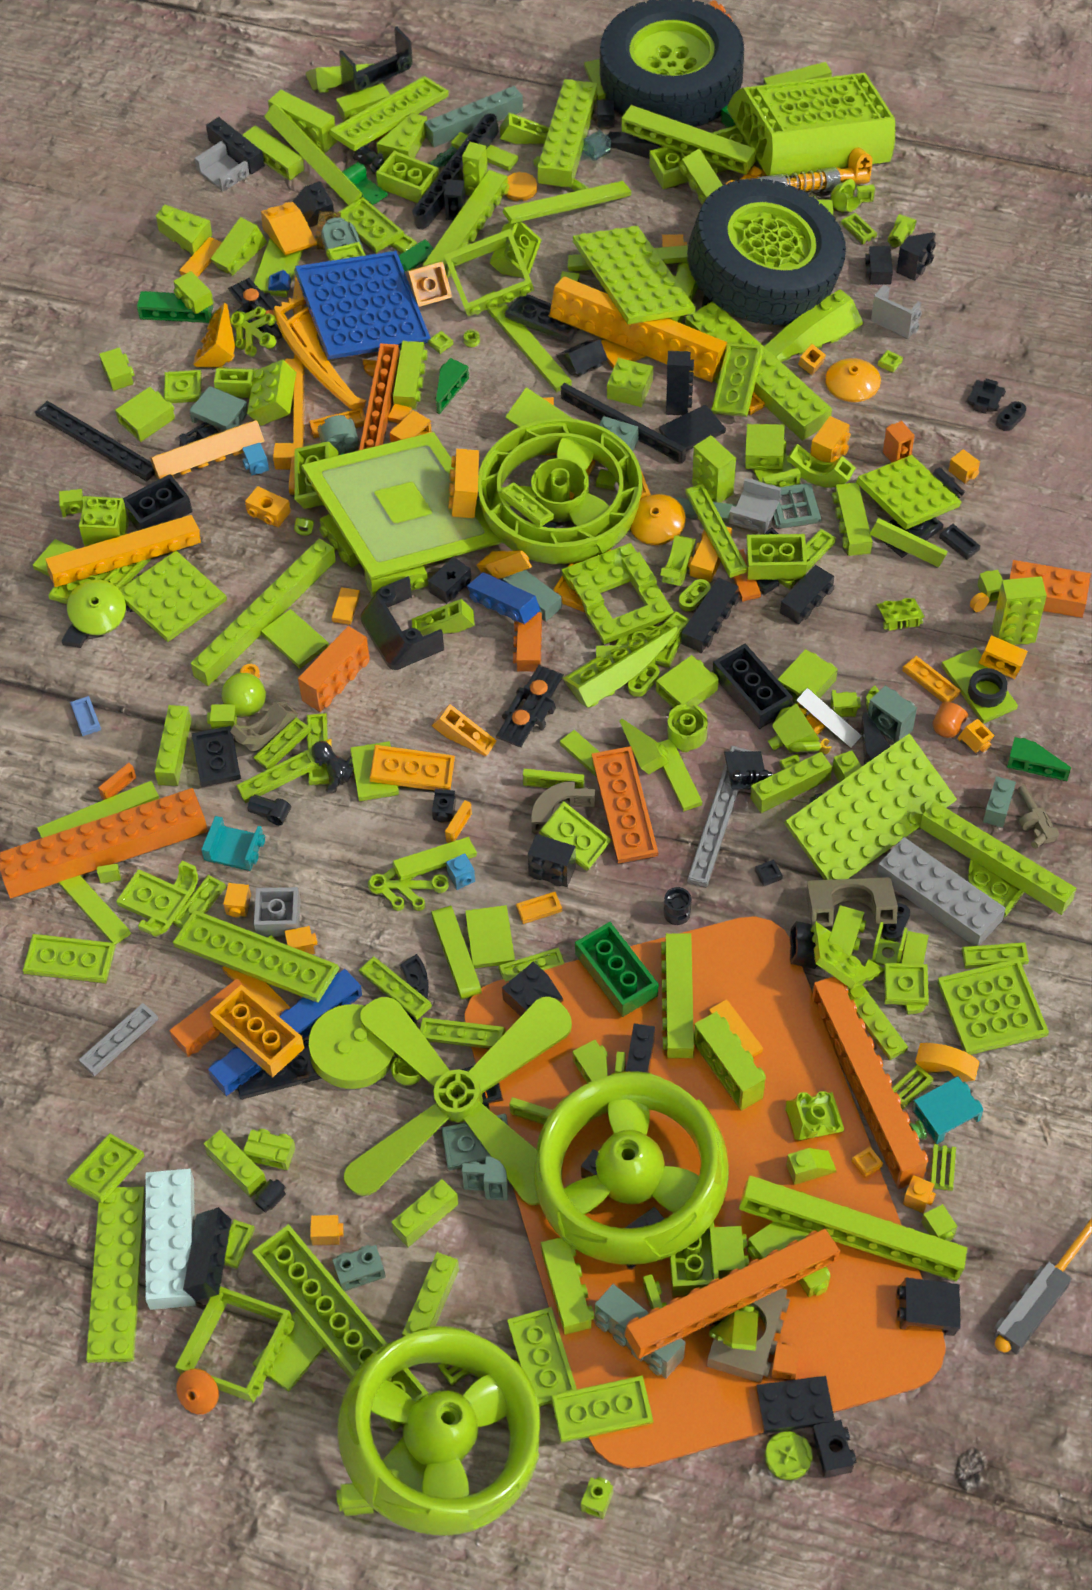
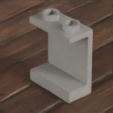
M222 141L195 158L197 171L222 192L249 175L247 161H243L240 164L227 155L226 144Z
M883 285L874 295L871 321L909 339L913 333L915 334L920 326L918 321L922 313L920 311L921 302L918 301L909 310L888 300L890 288Z
M745 478L741 497L736 507H731L729 524L765 534L780 502L781 488Z

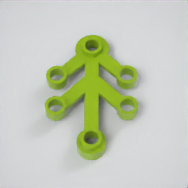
M260 306L246 314L242 311L234 312L230 322L236 328L235 346L241 350L245 349V354L253 357L257 352V348L253 346L254 335L260 339L259 343L266 349L273 348L276 345L275 337L268 332L263 333L257 328L265 324L272 326L276 321L275 316L270 313L266 314V310ZM254 317L259 318L258 320H255L251 323L247 322L248 320ZM243 328L246 329V340L243 339Z
M394 867L384 875H373L368 881L369 890L374 894H383L392 903V908L396 911L404 908V899L399 896L397 897L390 889H398L413 903V908L416 911H422L425 908V900L422 897H418L411 889H434L435 892L444 893L449 887L448 878L442 874L434 876L432 880H412L416 876L402 881L400 879L391 880L397 875ZM417 902H421L422 905H419V906H418V905H416V903H417Z

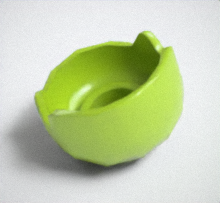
M400 1057L394 1059L391 1073L398 1083L414 1085L421 1080L422 1076Z

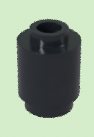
M270 1179L255 1195L256 1198L253 1202L266 1213L269 1209L272 1210L286 1195L284 1191L286 1187L278 1179L275 1181Z

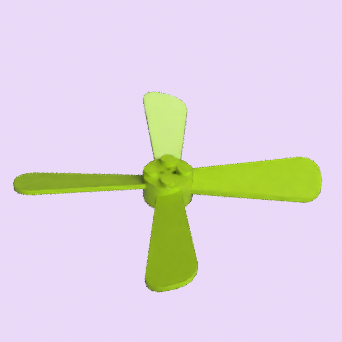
M380 997L364 1006L360 1013V1019L364 1027L434 1087L436 1103L351 1162L344 1172V1181L349 1189L360 1196L373 1194L447 1120L454 1122L465 1121L488 1154L502 1163L506 1170L507 1180L521 1199L529 1205H539L534 1185V1166L537 1149L482 1104V1093L565 1039L572 1028L571 1016L567 1009L557 999L552 997H542L536 1000L468 1072L460 1069L450 1071L400 1003L395 999Z

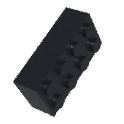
M746 643L713 661L712 672L718 677L719 684L758 729L776 720L781 709L792 706V695Z

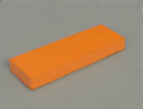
M741 549L739 552L747 565L744 549ZM747 573L733 577L735 585L739 586V595L742 602L761 597L756 580H748Z

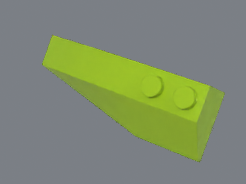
M839 289L814 308L807 310V312L796 318L777 334L765 348L782 362L790 359L792 355L803 354L811 344L820 348L822 344L827 342L834 343L863 325V321L853 299Z

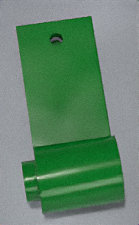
M357 162L342 171L363 193L361 198H365L372 205L379 203L380 200L388 196L385 190L367 179V170L363 164Z
M426 239L399 255L404 272L414 269L429 257L434 248Z

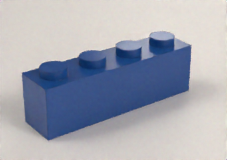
M484 572L467 585L470 593L469 596L473 602L482 604L486 608L497 611L499 614L510 617L512 620L522 624H526L541 611L535 595Z

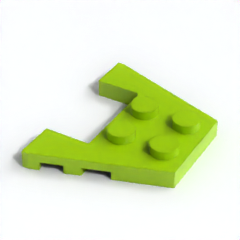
M815 922L812 926L811 932L814 933L812 940L816 943L814 948L816 964L851 989L864 984L866 980H873L875 976L878 978L883 973L884 969L871 959H868L863 966L859 959L844 953L839 945L830 943L828 939L832 932L818 922Z

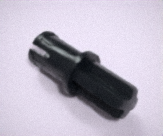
M940 467L934 470L932 474L943 483V487L945 486L958 499L960 498L959 494L961 496L964 495L965 491L955 482L953 477H950Z

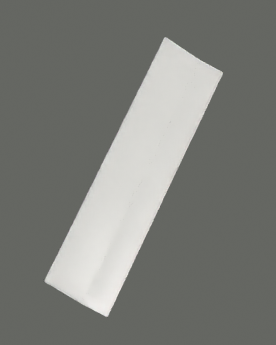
M808 688L797 699L802 706L850 748L862 736Z

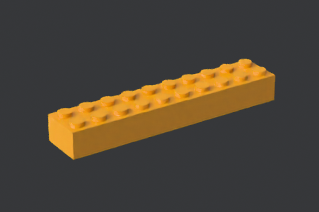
M565 276L554 286L550 317L665 364H667L668 351L691 352L690 359H694V371L690 372H693L694 376L711 383L722 368L727 342L669 318L627 324L607 293Z

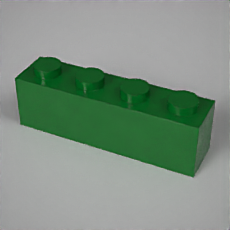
M140 291L137 310L139 319L209 323L213 305L195 314L174 293Z

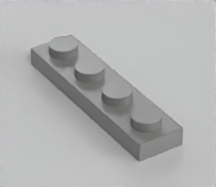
M142 1003L79 1059L80 1064L95 1077L159 1020L158 1016Z

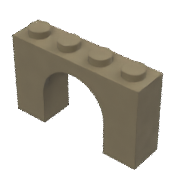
M891 877L807 881L806 899L812 926L815 922L822 926H833V906L845 901H857L869 906L873 911L875 924H880V922H884V924L897 923L898 905Z
M782 1288L749 1304L754 1306V1310H758V1316L762 1319L766 1330L764 1335L756 1342V1351L731 1348L723 1344V1341H718L714 1337L707 1367L759 1383L762 1382L763 1375L768 1377L771 1367L768 1358L770 1354H775L778 1342L774 1341L775 1334L781 1333L784 1320H781L780 1317L782 1312H787L790 1299L786 1298L787 1290Z

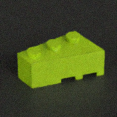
M411 113L377 143V152L383 154L385 161L393 151L415 158L426 138L425 122L428 121L427 117Z
M165 204L156 215L159 232L171 241L177 242L180 248L186 249L191 253V256L209 237H212L211 224L208 219Z
M240 217L211 257V260L218 269L233 276L268 242L257 225Z
M423 565L371 580L365 571L366 586L372 598L381 587L407 576L410 578L411 591L428 586L427 572Z

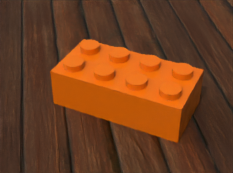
M1013 560L1009 579L1042 576L1047 595L1043 611L1083 618L1091 573Z
M347 626L300 675L298 682L301 699L304 703L321 712L331 704L332 699L344 690L349 681L355 679L357 673L366 667L370 661L367 637Z

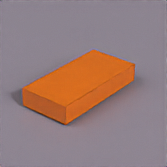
M129 762L98 787L103 800L115 796L136 779L134 767Z

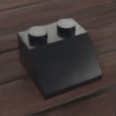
M321 181L304 186L292 201L302 212L309 228L335 218L333 202Z
M600 339L586 340L556 354L557 359L569 374H577V376L586 374L588 372L587 369L591 367L596 369L603 366L602 362L608 360Z

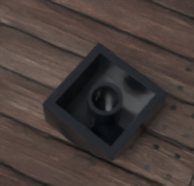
M534 961L502 987L503 1000L520 1016L536 1000L542 997H552L560 1003L563 1001L561 994L549 975Z

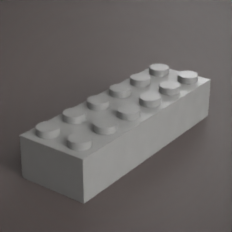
M905 837L878 864V878L891 877L893 889L973 946H980L1003 920L1005 907Z

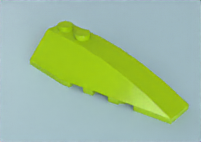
M667 622L645 633V638L632 639L628 641V646L621 649L616 647L611 650L612 654L604 658L600 655L562 679L579 703L587 708L593 707L604 697L613 695L615 690L622 687L644 669L678 630L677 626Z

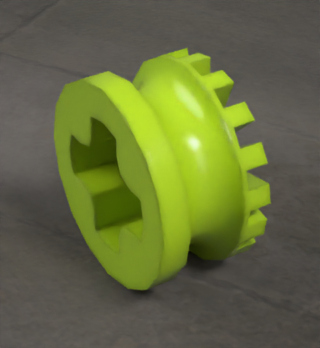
M471 329L470 331L467 330L464 334V344L470 348L478 346L480 343L479 332L474 331V329L473 331Z

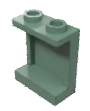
M211 386L201 394L198 401L189 410L193 423L200 419L221 428L222 431L239 426L248 416L246 401Z

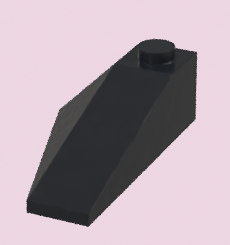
M610 131L603 141L604 146L650 159V151L665 147L625 132Z

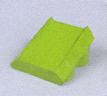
M820 1091L814 1096L802 1092L795 1099L786 1102L785 1111H787L794 1139L803 1140L844 1131L833 1092Z

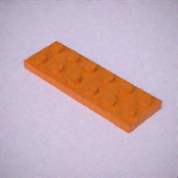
M631 746L592 753L591 758L617 863L658 856V849Z

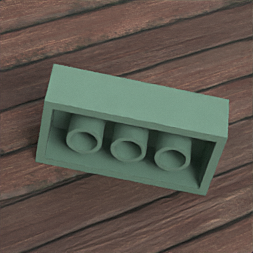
M612 1284L595 1303L596 1325L602 1331L610 1332L620 1346H627L632 1350L631 1353L637 1360H644L649 1364V1368L653 1373L658 1376L662 1375L667 1379L684 1359L685 1341L680 1338L638 1359L624 1336L626 1326L632 1319L636 1317L642 1318L648 1315L649 1312Z

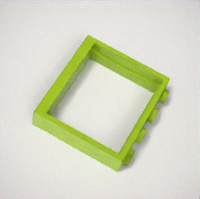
M511 228L444 255L468 317L474 314L478 315L487 309H494L502 303H509L517 297L527 296V293L535 291ZM511 244L525 281L468 303L455 266Z
M220 1286L219 1295L210 1298L175 1368L180 1375L189 1369L195 1368L227 1303L278 1321L279 1323L247 1388L212 1376L218 1390L254 1403L257 1396H260L263 1391V1383L267 1375H270L273 1371L274 1361L277 1355L281 1354L287 1335L294 1328V1318L288 1310Z

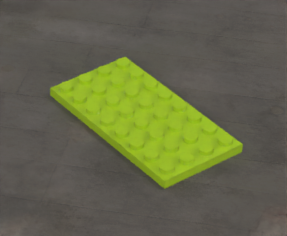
M638 226L615 228L613 230L587 234L582 233L573 236L572 242L627 324L695 314L696 307Z
M909 733L783 823L824 880L849 879L900 842L904 837L921 826L922 815L934 801L947 808L957 798Z

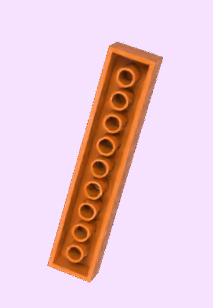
M190 788L0 852V872L11 899L97 870L98 866L115 864L208 832V828L194 789Z
M834 976L815 982L812 1000L818 1006L839 1064L897 1189L907 1187L913 1175L923 1179L928 1156L925 1150H921L918 1144V1135L915 1130L912 1131L909 1125V1116L906 1111L903 1112L900 1106V1097L897 1092L894 1093L891 1087V1078L888 1073L885 1074L882 1068V1059L879 1054L876 1055L874 1042L871 1036H867L865 1032V1023L856 1013L857 1007L854 1000H850L848 996L847 985Z

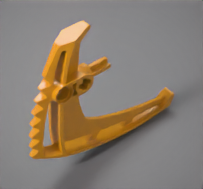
M297 295L296 299L289 298L288 303L281 302V307L274 306L277 325L287 344L302 364L348 408L352 410L364 409L366 400L354 395L324 354L317 339L318 332L308 307L295 314L289 320L284 313L307 304L304 296ZM292 328L294 329V331L296 332V334L298 335V337L300 338V340L297 338V336H296L295 333L293 332Z

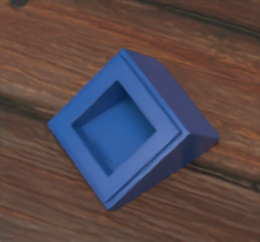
M284 269L269 276L268 290H290L291 277Z

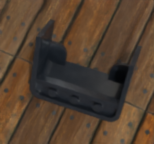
M398 26L394 27L396 55L356 72V64L343 50L339 51L342 86L347 92L352 93L364 90L411 68L413 63L411 40Z
M409 576L381 587L361 613V622L386 665L392 670L402 669L444 650L443 631L441 629L425 636L415 628L402 631L388 607L412 598Z

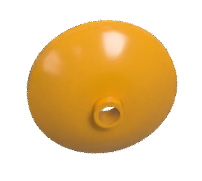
M847 358L835 362L829 367L825 377L826 387L829 392L836 398L847 402H861L873 397L879 390L881 382L878 370L871 363L857 358Z
M663 494L647 496L640 500L630 530L634 537L642 543L648 545L669 543L674 540L675 535H680L684 529L686 522L684 509L671 496Z

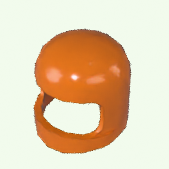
M941 703L932 722L933 729L942 737H955L961 730V724L967 720L968 713L955 703Z

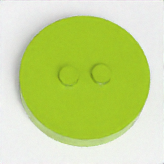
M348 1004L332 1008L319 1017L309 1035V1057L314 1070L323 1080L340 1088L358 1089L378 1082L388 1073L395 1058V1053L364 1027L360 1019L363 1005Z

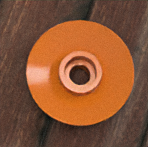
M193 1368L185 1371L178 1378L176 1392L180 1403L185 1409L191 1413L202 1415L215 1408L219 1398V1391L215 1380L210 1374L204 1370Z

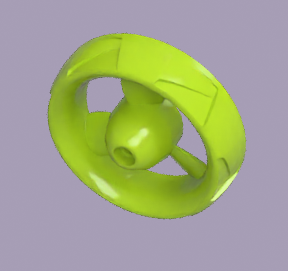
M545 419L514 429L492 446L482 461L478 475L479 503L490 530L511 550L523 551L529 560L546 564H568L585 561L612 549L626 536L633 524L642 494L641 468L630 447L620 437L606 428L577 419ZM557 453V458L545 461L535 470L532 475L531 486L519 487L554 514V518L551 521L567 522L572 520L576 527L548 528L542 526L539 528L536 524L530 523L518 516L510 508L512 505L499 496L500 490L505 488H502L506 478L517 466L529 459L540 455ZM592 460H596L605 466L618 483L619 490L610 507L602 499L589 494V479L585 470ZM570 492L575 495L573 500L570 499Z
M638 1071L612 1073L609 1076L585 1084L563 1098L553 1109L540 1132L534 1166V1185L538 1201L547 1221L555 1232L565 1242L587 1256L609 1263L628 1265L662 1260L694 1243L704 1234L718 1215L724 1202L729 1179V1164L724 1138L707 1107L699 1099L695 1100L688 1092L676 1084L651 1073ZM649 1109L672 1118L691 1136L700 1156L699 1176L683 1168L665 1166L663 1153L659 1145L647 1136L650 1121ZM608 1112L614 1134L607 1139L598 1152L596 1158L597 1175L581 1179L564 1188L562 1184V1165L569 1144L588 1122ZM607 1196L625 1204L641 1203L654 1197L663 1207L673 1212L671 1216L660 1222L639 1228L611 1227L598 1223L584 1215L598 1206Z
M447 1326L425 1327L379 1347L357 1369L344 1393L339 1409V1450L346 1472L354 1487L366 1502L382 1516L397 1525L419 1533L445 1536L457 1535L477 1530L497 1520L516 1503L527 1488L540 1455L538 1453L540 1410L531 1381L516 1360H512L495 1344L466 1329ZM422 1363L454 1365L469 1371L479 1378L468 1388L463 1396L453 1391H435L422 1396L416 1402L398 1386L387 1381L401 1370ZM371 1411L383 1418L404 1423V1441L409 1452L416 1460L426 1465L422 1493L401 1482L382 1461L371 1434ZM506 1416L510 1431V1445L505 1466L493 1483L469 1496L468 1480L461 1461L475 1444L478 1427L493 1424Z

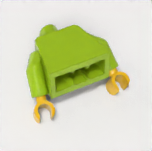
M799 702L791 707L780 710L772 725L777 735L768 740L774 751L785 745L790 753L820 751L823 754H828L832 747H826L829 744L827 738L823 739L821 743L819 742V737L805 717L808 710L803 708Z

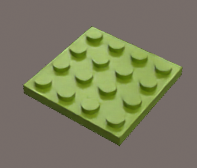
M913 455L860 475L856 480V483L905 530L960 507L962 502L945 486L943 487V483Z
M177 551L120 589L126 605L167 642L227 601V596Z
M1020 959L939 977L937 980L963 1051L970 1055L1047 1037L1049 1034Z

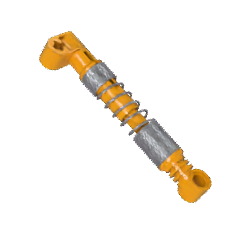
M855 148L849 155L848 168L845 169L832 167L818 169L814 173L810 170L806 174L802 171L798 175L792 173L791 178L788 174L757 178L761 179V181L762 179L773 180V183L775 181L786 183L785 186L789 184L798 188L797 191L801 189L808 194L812 191L817 193L820 190L826 192L832 191L837 184L849 179H853L855 185L869 183L873 160L866 151L861 148Z

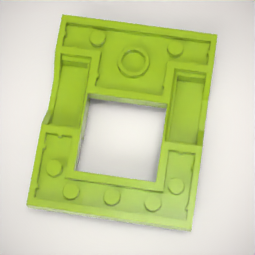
M631 543L561 570L562 576L570 589L575 590L582 601L586 616L603 644L665 621L674 613L657 586L656 577L641 553L636 552ZM631 582L645 606L613 619L605 607L604 599L600 593Z

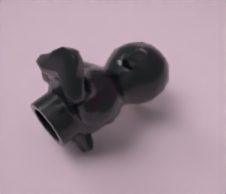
M332 739L317 741L312 746V755L315 763H319V766L326 764L327 772L331 778V782L326 788L327 793L336 792L340 781L348 782L354 771V768L351 767L353 757L350 756L345 760L335 755L332 749Z

